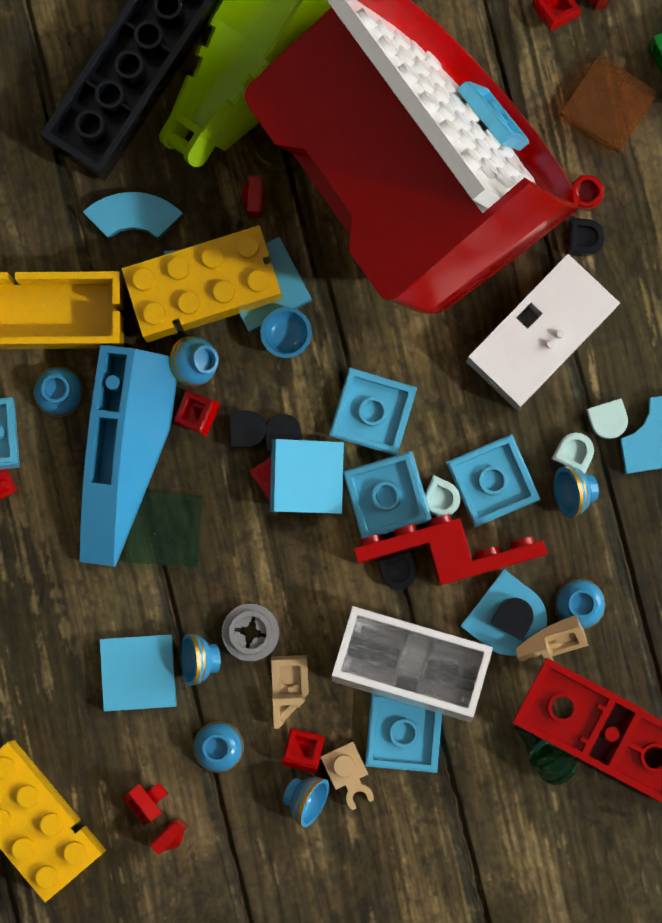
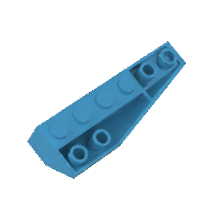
M100 345L85 455L79 562L113 567L117 565L171 428L177 379L171 371L170 356L135 348Z

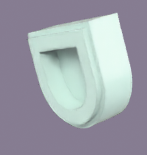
M622 398L586 410L593 431L603 439L617 438L627 428L628 416Z
M570 433L559 442L551 460L565 467L577 468L585 474L594 455L593 443L582 433Z
M433 475L425 492L430 514L436 517L447 514L452 515L460 504L459 491L452 483Z

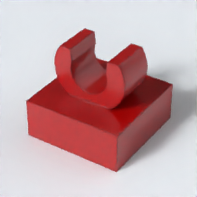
M160 783L147 792L139 784L122 798L142 825L145 826L162 813L156 806V803L168 793Z

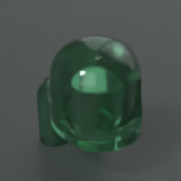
M515 726V730L523 742L531 749L529 754L531 766L544 782L549 785L558 786L572 779L577 770L575 756L523 728Z

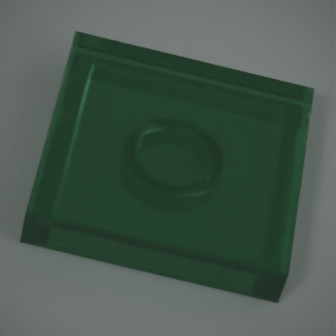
M145 492L127 537L126 563L198 568L203 496Z

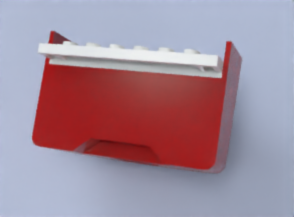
M327 0L331 8L249 84L245 91V101L273 143L295 156L350 235L349 252L378 294L383 299L418 313H441L509 264L578 210V196L560 164L509 97L477 61L436 20L412 0ZM465 81H471L488 88L528 137L530 143L521 151L501 145L458 92L457 88Z

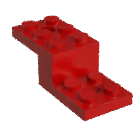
M450 514L430 519L428 521L429 527L417 530L415 524L395 529L393 531L395 537L382 540L380 534L360 539V547L354 548L357 564H362L426 545L438 586L548 555L544 540L535 543L533 536L509 543L511 550L500 553L498 546L475 553L476 560H472L461 519L452 520Z
M545 658L512 723L662 803V764L656 768H651L644 759L645 752L651 747H658L662 750V720L549 658ZM559 697H566L572 703V712L566 718H557L552 712V704Z

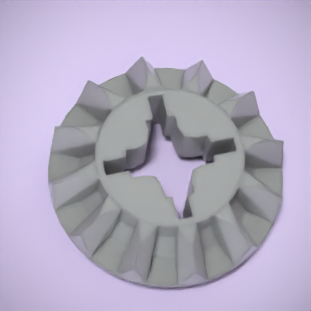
M243 604L234 608L225 618L222 626V639L227 650L236 658L244 661H257L268 656L276 647L279 640V625L275 616L267 608L258 604ZM254 616L256 629L261 631V633H265L266 637L254 638L249 648H246V636L241 634V632L235 631V628L248 627L249 622H252V617Z

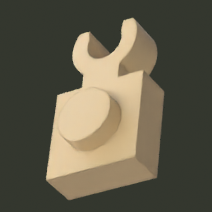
M353 741L320 756L335 789L346 786L348 790L346 802L350 809H356V804L353 801V795L356 792H364L369 802L374 800L370 787L362 784L360 778L368 775V771Z

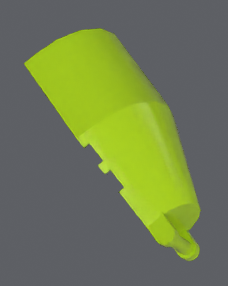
M219 0L207 23L212 30L206 45H198L195 56L200 59L193 77L186 75L171 115L159 134L160 142L168 149H175L181 153L185 161L193 167L202 166L215 146L223 151H227L259 123L245 101L246 88L331 8L328 1ZM189 130L194 132V135L190 141H187L185 137Z

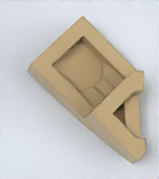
M577 615L556 622L529 637L516 648V653L519 661H526L532 657L543 659V662L545 658L554 661L553 656L586 647L588 642Z
M307 655L271 656L274 729H279L294 710L305 702V697L309 694Z

